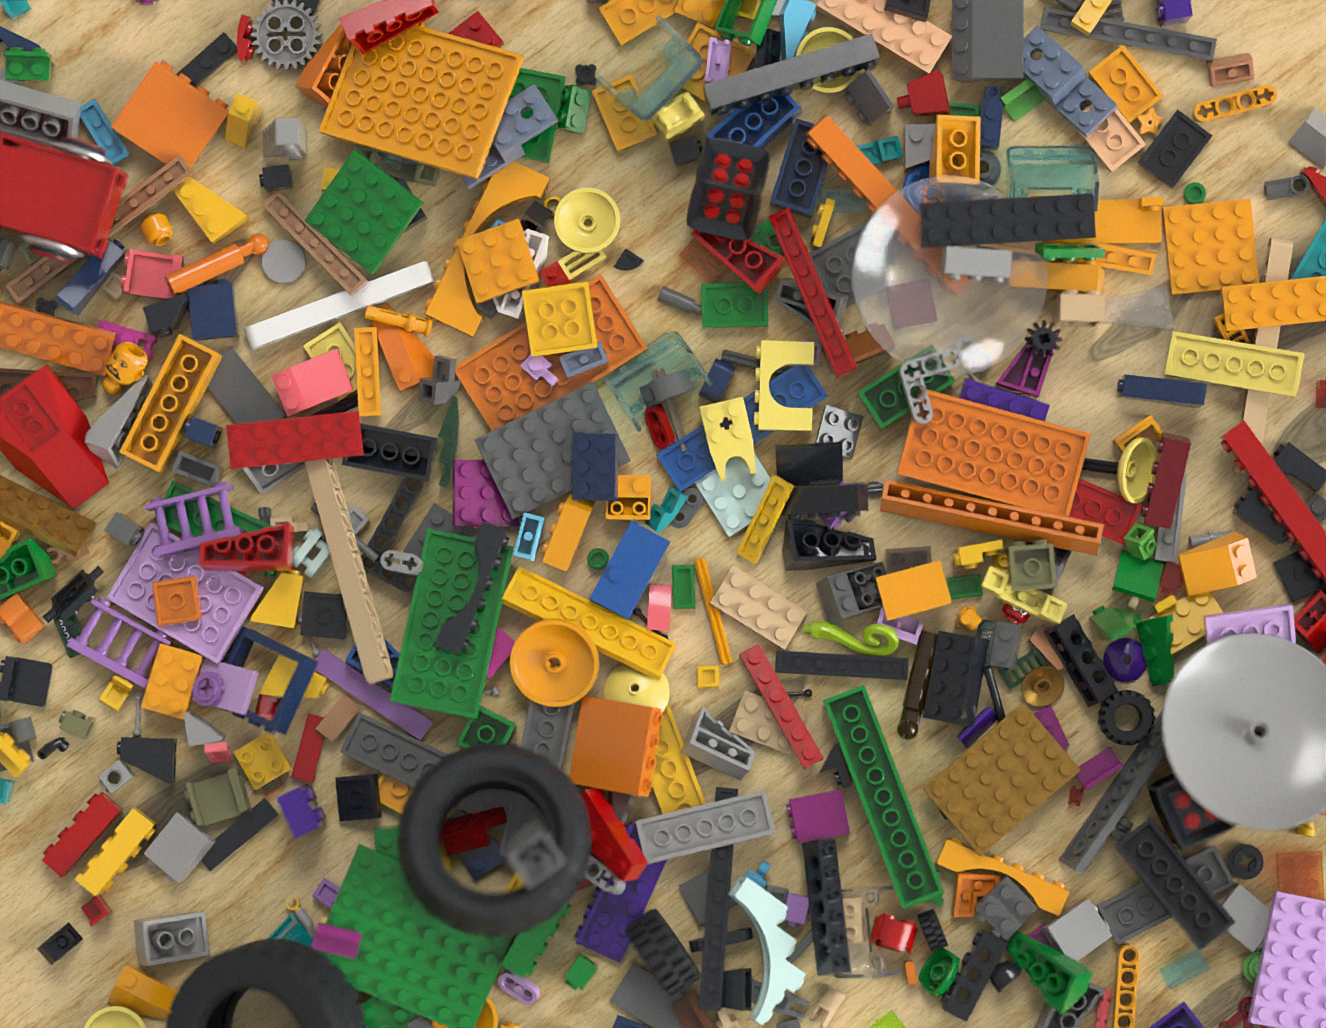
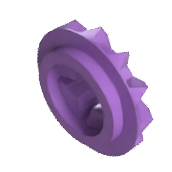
M206 671L196 678L192 692L194 700L199 705L209 707L211 704H216L218 698H222L220 693L224 689L222 686L223 679L219 677L218 673ZM210 686L213 687V689L209 692L204 691V689H207Z

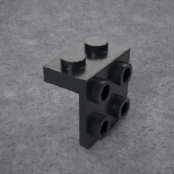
M6 656L5 660L2 659L0 664V673H2L0 700L40 707L45 706L53 670L52 664Z

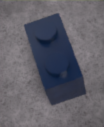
M192 417L191 421H187L184 433H187L185 438L216 449L223 428Z

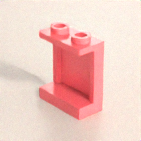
M130 248L129 253H125L124 266H127L126 275H122L121 288H124L125 294L166 300L176 297L170 292L165 276L183 268L184 257L181 255L173 256L138 251Z

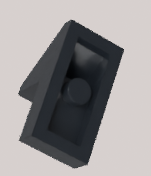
M839 743L833 744L819 772L836 768L837 772H834L837 785L841 784L843 789L851 787L852 784Z
M68 922L41 944L37 950L52 966L82 941L83 938Z

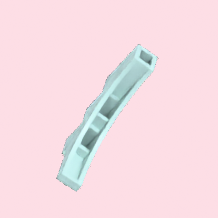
M740 876L728 895L744 909L759 935L763 950V981L757 1003L749 1019L763 1025L771 1018L775 1005L783 1000L785 996L784 991L794 993L795 990H798L802 986L803 978L806 974L785 960L786 957H789L794 952V945L797 940L777 927V924H780L785 919L788 907L747 877Z

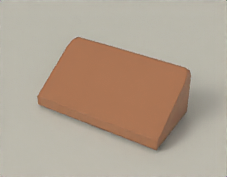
M1249 53L1207 61L1211 87L1255 79L1253 58Z
M1043 624L1028 640L1055 669L1060 671L1064 665L1044 633L1048 628Z

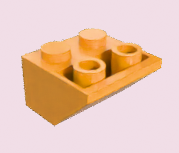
M618 475V500H606V519L650 520L651 476Z

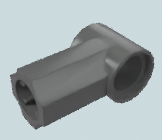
M1303 175L1264 182L1267 201L1293 196L1299 197L1305 194L1310 187L1309 180ZM1296 180L1302 181L1304 184L1303 191H1296L1293 187V182Z

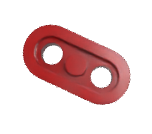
M659 405L647 408L644 416L654 444L659 449L668 448L674 444L675 437L665 410Z

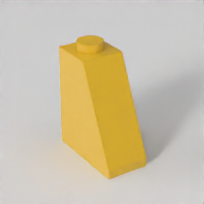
M239 93L236 94L228 112L226 141L246 149L263 110L257 101Z
M301 571L281 572L251 616L250 621L296 629L305 576H300Z
M279 654L259 693L262 695L283 696L298 663ZM315 671L303 697L318 698L319 695L324 696L329 687V684L326 683L328 678Z

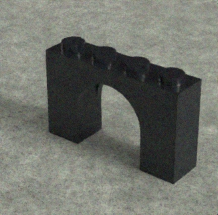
M1290 442L1284 445L1280 443L1273 452L1275 455L1273 460L1284 475L1296 478L1313 492H1318L1325 483L1326 470ZM1248 485L1246 489L1249 492L1244 498L1240 496L1233 505L1236 508L1233 514L1274 545L1279 544L1286 535L1287 529L1283 524L1279 525L1272 516L1274 513L1260 500L1259 496L1261 494L1258 489H1253Z

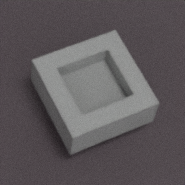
M352 505L348 513L354 535H357L370 519Z

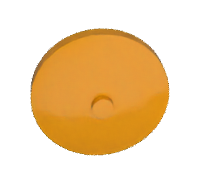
M544 619L531 624L519 635L511 651L510 669L514 682L526 697L544 706L560 707L580 700L589 692L598 674L599 655L590 635L577 624L564 619Z

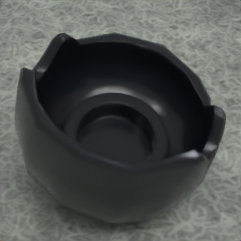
M1015 961L999 963L990 977L991 983L996 991L1000 993L1023 970Z

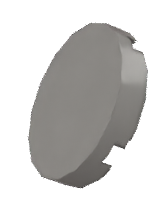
M275 241L267 247V251L263 254V270L274 282L281 284L292 283L305 270V254L301 247L293 241Z

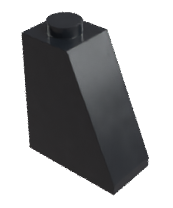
M121 737V741L117 742V754L120 755V760L167 783H175L177 738Z

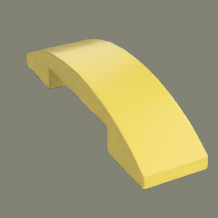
M992 566L988 567L981 585L982 588L1015 608L1043 620L1060 624L1067 603L1049 594L1045 596L1034 590L1011 592L1010 575Z

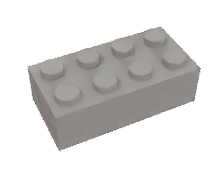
M0 80V133L49 147L51 143H62L63 137L77 140L82 103Z

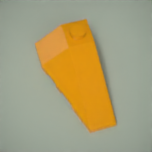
M129 962L125 965L117 979L107 1002L114 1006L128 1008L138 1015L167 1020V1016L171 1012L169 1009L173 998L179 991Z

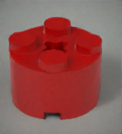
M886 913L875 916L868 942L874 943L876 941V946L896 952L906 949L905 954H911L918 928L915 927L916 922L907 919L900 920L899 922L894 920L895 916Z

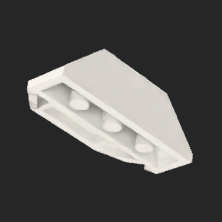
M526 229L524 234L540 280L541 276L538 272L544 269L546 263L549 236ZM538 283L493 298L497 311L520 319L525 312L522 290L536 289Z

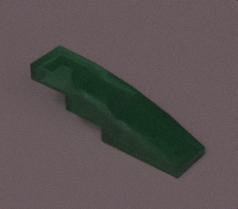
M455 396L452 397L438 434V438L445 441L438 461L446 464L438 485L447 489L452 477V460H456L459 445V400Z

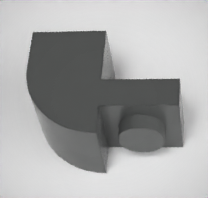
M442 355L434 356L433 376L420 379L418 400L434 405L444 404L456 395L460 386V380L455 379L456 359Z
M683 369L652 380L639 389L646 407L649 408L668 399L683 395L693 390L694 387L687 370Z

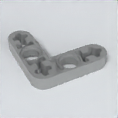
M945 349L906 361L899 366V377L910 414L916 423H927L933 416L923 377L959 366L962 361V355L957 349ZM949 352L951 355H956L953 365L951 362L942 363L944 368H941L940 359L947 358ZM928 358L936 362V367L933 371H928L925 368L924 363ZM907 365L910 368L920 366L923 374L920 375L919 370L912 372V377H910L909 374L905 375L904 370L907 369ZM913 386H918L921 389V396L918 399H914L910 395V389ZM924 400L925 404H920L922 410L927 411V414L924 415V420L922 417H917L920 409L918 405L913 406V402Z

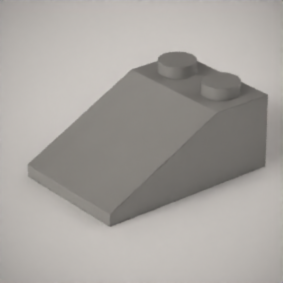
M205 911L133 920L138 964L151 966L210 955Z

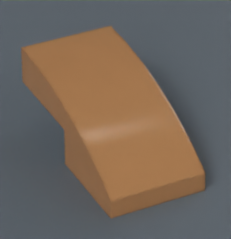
M344 694L315 729L331 742H334L362 707Z

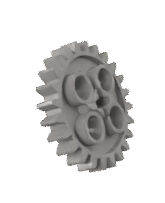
M275 0V7L268 3L267 7L269 10L260 9L263 16H255L259 23L252 25L253 28L257 29V32L251 33V36L257 38L252 45L259 46L255 52L257 54L264 53L261 60L265 61L269 58L268 65L272 66L276 62V68L279 70L283 64L287 71L290 69V64L295 69H298L299 62L306 66L305 59L311 60L313 58L311 52H318L315 45L322 44V42L317 40V37L322 36L323 33L316 30L322 25L314 23L318 16H310L312 13L311 8L304 11V3L297 7V0H293L291 5H289L288 0H284L283 5H281L279 0ZM300 17L303 24L301 28L294 29L292 22L295 18ZM274 18H279L281 25L278 29L273 30L270 25L271 21ZM287 29L291 33L305 32L306 36H288L286 40L282 36L268 37V33H286ZM300 39L303 42V48L300 51H294L293 43ZM279 40L281 42L280 50L272 51V42Z

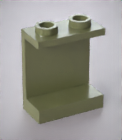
M233 768L227 770L228 773L194 784L186 783L187 789L184 790L187 802H191L193 811H190L194 824L197 823V826L205 827L252 812L240 769Z

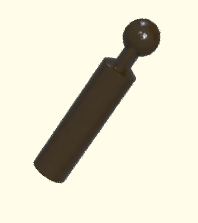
M921 630L903 701L904 707L897 726V733L902 739H914L919 731L918 726L926 703L938 636L935 633Z

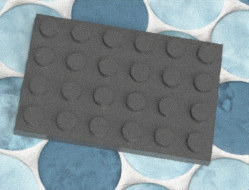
M594 382L573 390L474 439L512 519L573 490V433L618 434ZM618 435V467L631 460Z

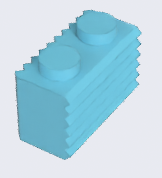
M524 513V517L521 518L523 520L521 522L522 526L519 527L521 530L518 531L519 535H517L518 539L516 540L517 543L515 544L516 547L514 548L515 552H513V555L534 561L545 518Z

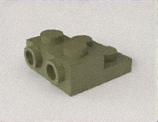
M1047 540L1033 541L1034 545H1025V542H1012V546L1007 547L1011 592L1057 588L1053 543L1047 544Z

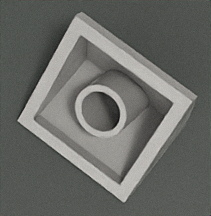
M1314 108L1288 143L1322 169L1326 166V115L1317 108Z
M188 711L184 714L189 746L226 740L227 736L193 711Z

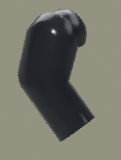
M58 737L40 748L37 755L40 759L44 760L56 749H59L60 752H65L69 747V742L65 741L63 737Z

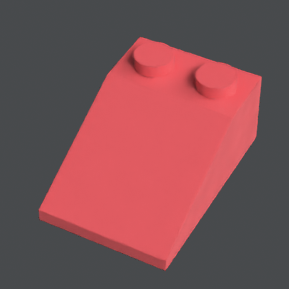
M338 349L271 375L287 416L300 413L354 390Z

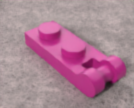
M99 319L97 328L117 333L114 344L115 348L122 342H131L139 346L142 339L146 341L143 350L147 357H153L154 352L152 349L154 343L157 344L158 337Z

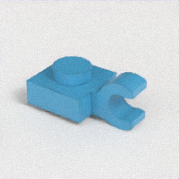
M763 860L755 873L749 869L744 877H747L763 889L767 884L763 876L771 866Z

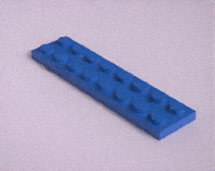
M794 365L769 382V391L772 398L784 407L811 408L828 397L809 366ZM755 391L743 398L753 445L774 432L758 430V425H754V412H759V403H755ZM723 419L720 427L729 430V426L732 424L731 420ZM703 425L656 455L680 492L716 469L709 452ZM682 443L685 444V452L681 450L680 444Z

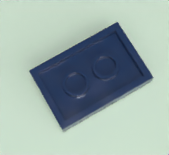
M573 433V500H618V434Z

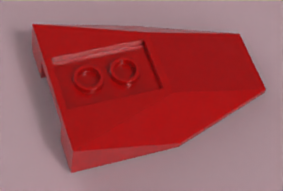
M48 364L38 369L0 397V451L16 470L72 509L77 508L109 484L102 459L91 452L85 443L86 433L91 429L88 417Z

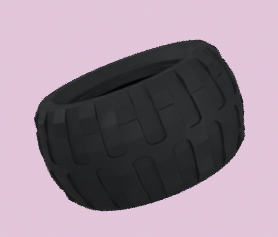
M479 743L447 754L442 760L428 768L421 775L404 802L397 832L400 864L407 883L427 911L458 931L492 938L525 933L552 919L560 912L577 892L584 877L590 857L591 833L587 809L579 792L566 773L550 759L516 744ZM487 788H505L526 796L537 805L545 816L550 829V839L566 863L530 889L524 883L509 891L488 893L463 885L446 869L439 849L440 833L444 820L461 799L473 792Z

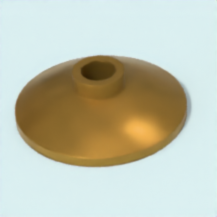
M1040 666L1034 668L1027 673L1022 681V695L1031 705L1039 707L1050 705L1062 695L1065 687L1064 678L1053 667Z

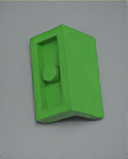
M1026 79L1001 97L1003 108L1013 121H1017L1045 101L1040 96L1038 87L1030 79Z

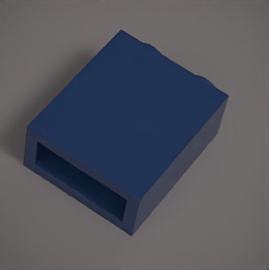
M228 279L215 280V284L206 285V282H203L188 289L193 340L202 341L239 337L235 290L232 282L228 283Z

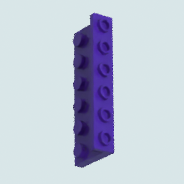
M631 822L629 826L625 824L630 839H634L643 853L636 823ZM667 860L646 865L638 879L625 882V890L619 895L610 894L597 886L592 896L596 900L593 906L588 905L583 916L586 918L584 926L579 925L574 935L577 938L576 944L620 963L630 943L625 929L627 925L642 916ZM607 878V879L605 880V881H607L608 883H610L612 886L615 885V883L613 882V880H611V879H609V878Z

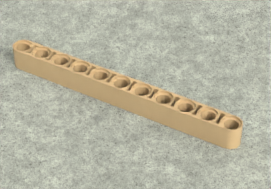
M1270 237L1262 283L1288 280L1293 240ZM1280 326L1255 328L1252 345L1277 349ZM1245 389L1240 422L1245 420L1262 444L1270 393ZM1235 464L1233 465L1234 473L1247 475L1244 470L1240 471Z
M332 458L305 461L365 678L369 684L391 678L393 676L391 662L334 460Z

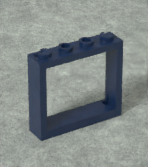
M242 626L226 664L243 668L254 642L298 664L272 721L250 710H247L246 715L235 712L232 715L243 720L247 717L249 718L248 723L259 728L263 725L265 726L264 731L275 735L276 732L286 735L319 661L257 631Z

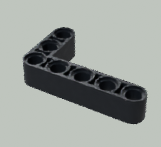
M405 477L368 543V546L378 555L382 556L384 552L391 548L423 489L422 480L417 479L419 487L411 491L408 489L407 483L412 478ZM400 498L408 500V507L404 510L397 508L396 503ZM390 517H395L398 521L397 527L394 529H388L386 526V521ZM380 536H384L387 540V545L383 549H379L375 545L376 539ZM362 554L361 560L365 571L403 592H414V587L406 589L403 581L407 577H412L416 583V575L396 573L393 578L388 579L384 575L385 568L381 565V557L373 568H368L365 565L367 556ZM387 560V563L391 566L393 562Z

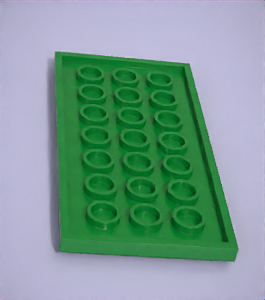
M427 528L421 555L423 569L416 578L390 702L477 720L503 601L501 599L505 592L514 546L507 545L506 550L501 549L498 556L502 558L498 570L493 569L490 577L494 579L490 591L485 590L483 599H486L482 612L477 611L474 618L478 620L474 632L469 631L467 640L470 641L466 653L461 652L460 657L437 649L434 645L442 624L451 620L462 611L475 591L479 577V560L474 545L476 538Z

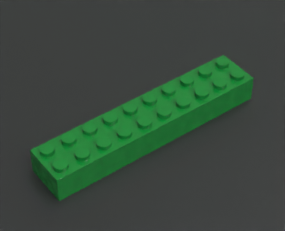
M865 685L823 700L902 910L944 894Z

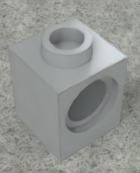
M119 759L98 776L101 779L99 784L106 792L115 793L132 780L135 775L126 763ZM113 771L120 774V781L117 784L112 783L110 780V774Z

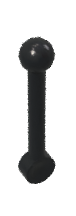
M635 608L633 614L637 617L639 616L647 624L648 619L642 614L641 609ZM653 630L656 634L668 639L666 634H662L659 630Z
M806 689L801 692H787L788 696H805L809 698L812 696V691Z

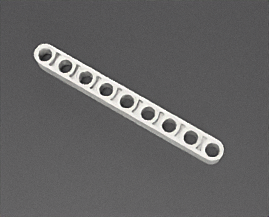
M420 262L369 281L353 297L346 291H342L244 328V332L251 350H255L366 309L367 305L374 306L428 286L435 281L428 262Z

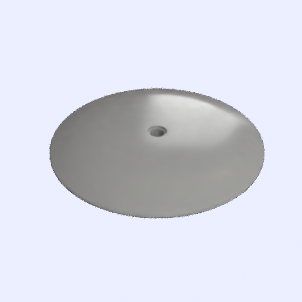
M1255 633L1233 635L1216 640L1192 655L1172 680L1165 698L1162 714V732L1166 753L1171 767L1187 792L1200 805L1217 817L1238 826L1258 830L1290 828L1303 824L1325 811L1326 665L1314 654L1291 641L1280 637ZM1254 729L1260 732L1261 738L1255 736Z

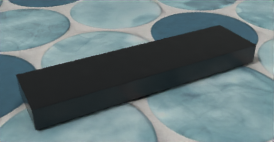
M264 798L252 808V812L244 814L215 838L216 842L201 861L209 871H212L279 815L278 812Z

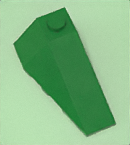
M1018 930L1012 934L1007 951L1019 967L1025 969L1031 977L1030 982L1033 986H1037L1040 989L1044 1001L1061 1014L1065 1013L1086 992L1093 972L1078 961Z

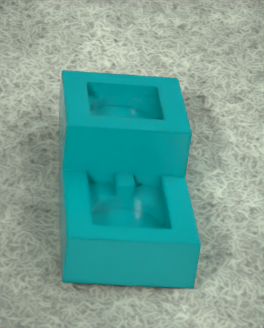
M898 136L856 146L873 165L903 157Z
M670 486L662 504H653L650 511V520H646L645 524L655 532H661L675 518L686 501L687 496L677 488Z

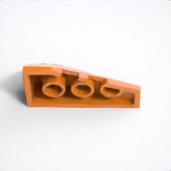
M388 303L377 307L394 311ZM371 320L373 327H377L378 340L401 393L420 385L421 378L433 376L434 356L412 331L409 333L402 327Z

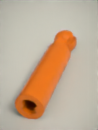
M253 234L247 244L240 247L236 244L229 245L166 275V284L173 296H176L243 264L244 257L247 255L264 254L269 246V241L263 234Z

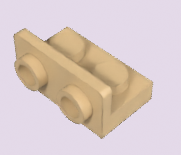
M864 897L843 898L848 943L866 942Z

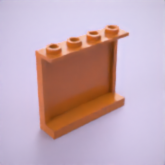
M162 60L161 63L155 61L111 127L164 164H168L178 155H181L189 167L192 168L228 115L229 110H227V107L229 105L219 98L214 101L208 97L210 92L200 85L198 88L190 84L192 80L184 74L180 73L178 76L171 71L173 67Z
M592 696L582 697L569 775L572 782L577 785L637 796H648L652 788V770L656 764L655 752L659 744V727L663 721L662 708Z

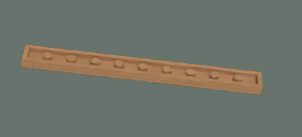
M178 155L120 199L109 237L194 174L181 155ZM44 256L8 283L6 288L15 301L21 304L81 258H72L71 263H66Z

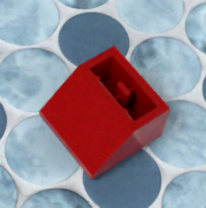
M1316 591L1293 615L1295 632L1317 653L1326 646V595L1322 591Z

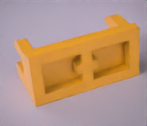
M1148 415L1114 439L1113 443L1122 454L1127 445L1134 439L1143 437L1154 442L1162 436L1163 432L1153 416Z

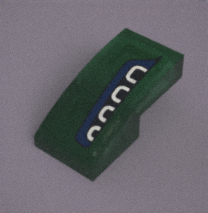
M58 614L54 618V622L69 658L80 655L81 653L67 646L71 637L76 638L83 631L77 614L69 617L66 621Z

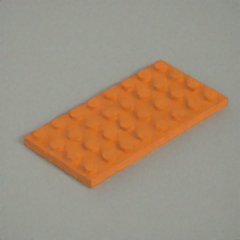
M601 274L589 281L588 285L597 342H601L608 363L567 378L559 357L574 351L542 355L552 364L548 370L559 381L554 386H551L542 376L536 381L520 366L531 354L527 322H524L456 365L455 373L491 430L590 382H597L648 349Z
M920 388L916 399H918L921 396ZM927 390L933 411L932 419L927 423L919 424L911 417L896 474L1022 508L1069 517L1091 434ZM924 400L915 402V406L918 405L920 409L917 417H922L924 420V415L927 414V411L922 410L920 404H925Z

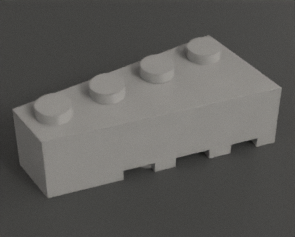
M275 118L262 131L263 157H288V160H301L302 156H307L306 129L298 118Z

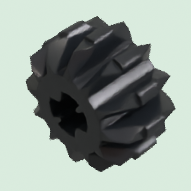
M1043 320L1041 328L1035 322L1033 323L1035 331L1031 328L1026 330L1028 334L1032 335V337L1027 336L1024 338V341H1031V344L1026 346V349L1029 350L1034 347L1033 356H1036L1040 351V357L1045 358L1047 351L1051 357L1054 355L1052 348L1057 351L1060 349V346L1055 344V342H1062L1063 339L1055 337L1061 331L1060 329L1052 331L1054 323H1051L1046 328V321ZM1045 334L1048 336L1046 340H1049V342H1045L1042 345L1039 343L1041 339H1038V336Z

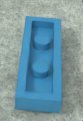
M94 98L83 105L80 117L98 146L106 150L105 157L112 161V166L129 157L131 154L115 129L111 127L112 124L96 99Z

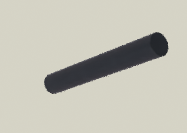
M987 665L983 667V671L999 723L1006 715L992 667Z

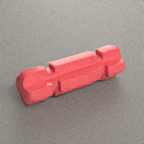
M1104 988L1106 992L1098 1000L1097 1021H1095L1094 1028H1107L1106 1020L1109 1017L1111 1004L1109 999L1112 997L1111 989Z

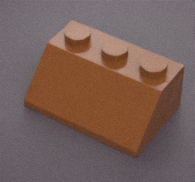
M875 322L866 326V331L858 334L856 330L845 335L846 342L856 364L888 352L895 347L884 323L878 325ZM823 348L822 353L827 362L831 374H835L831 366V363L828 359V356L825 352V349Z

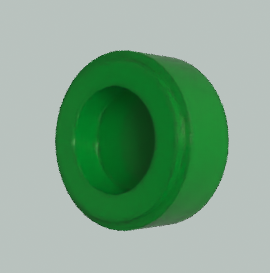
M1193 182L1185 187L1183 197L1189 204H1199L1205 199L1206 190L1202 184Z

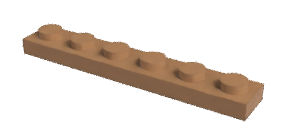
M278 190L262 204V207L351 297L368 283L359 271L321 233L304 221L306 218Z

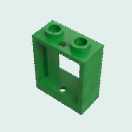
M725 0L714 29L721 33V38L729 41L738 39L739 43L746 46H751V44L761 45L777 0H760L761 3L749 34L732 30L743 0Z

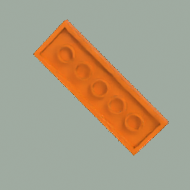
M0 301V348L107 376L105 365L113 353L117 333Z

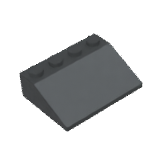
M952 0V80L968 83L1023 79L1024 0Z

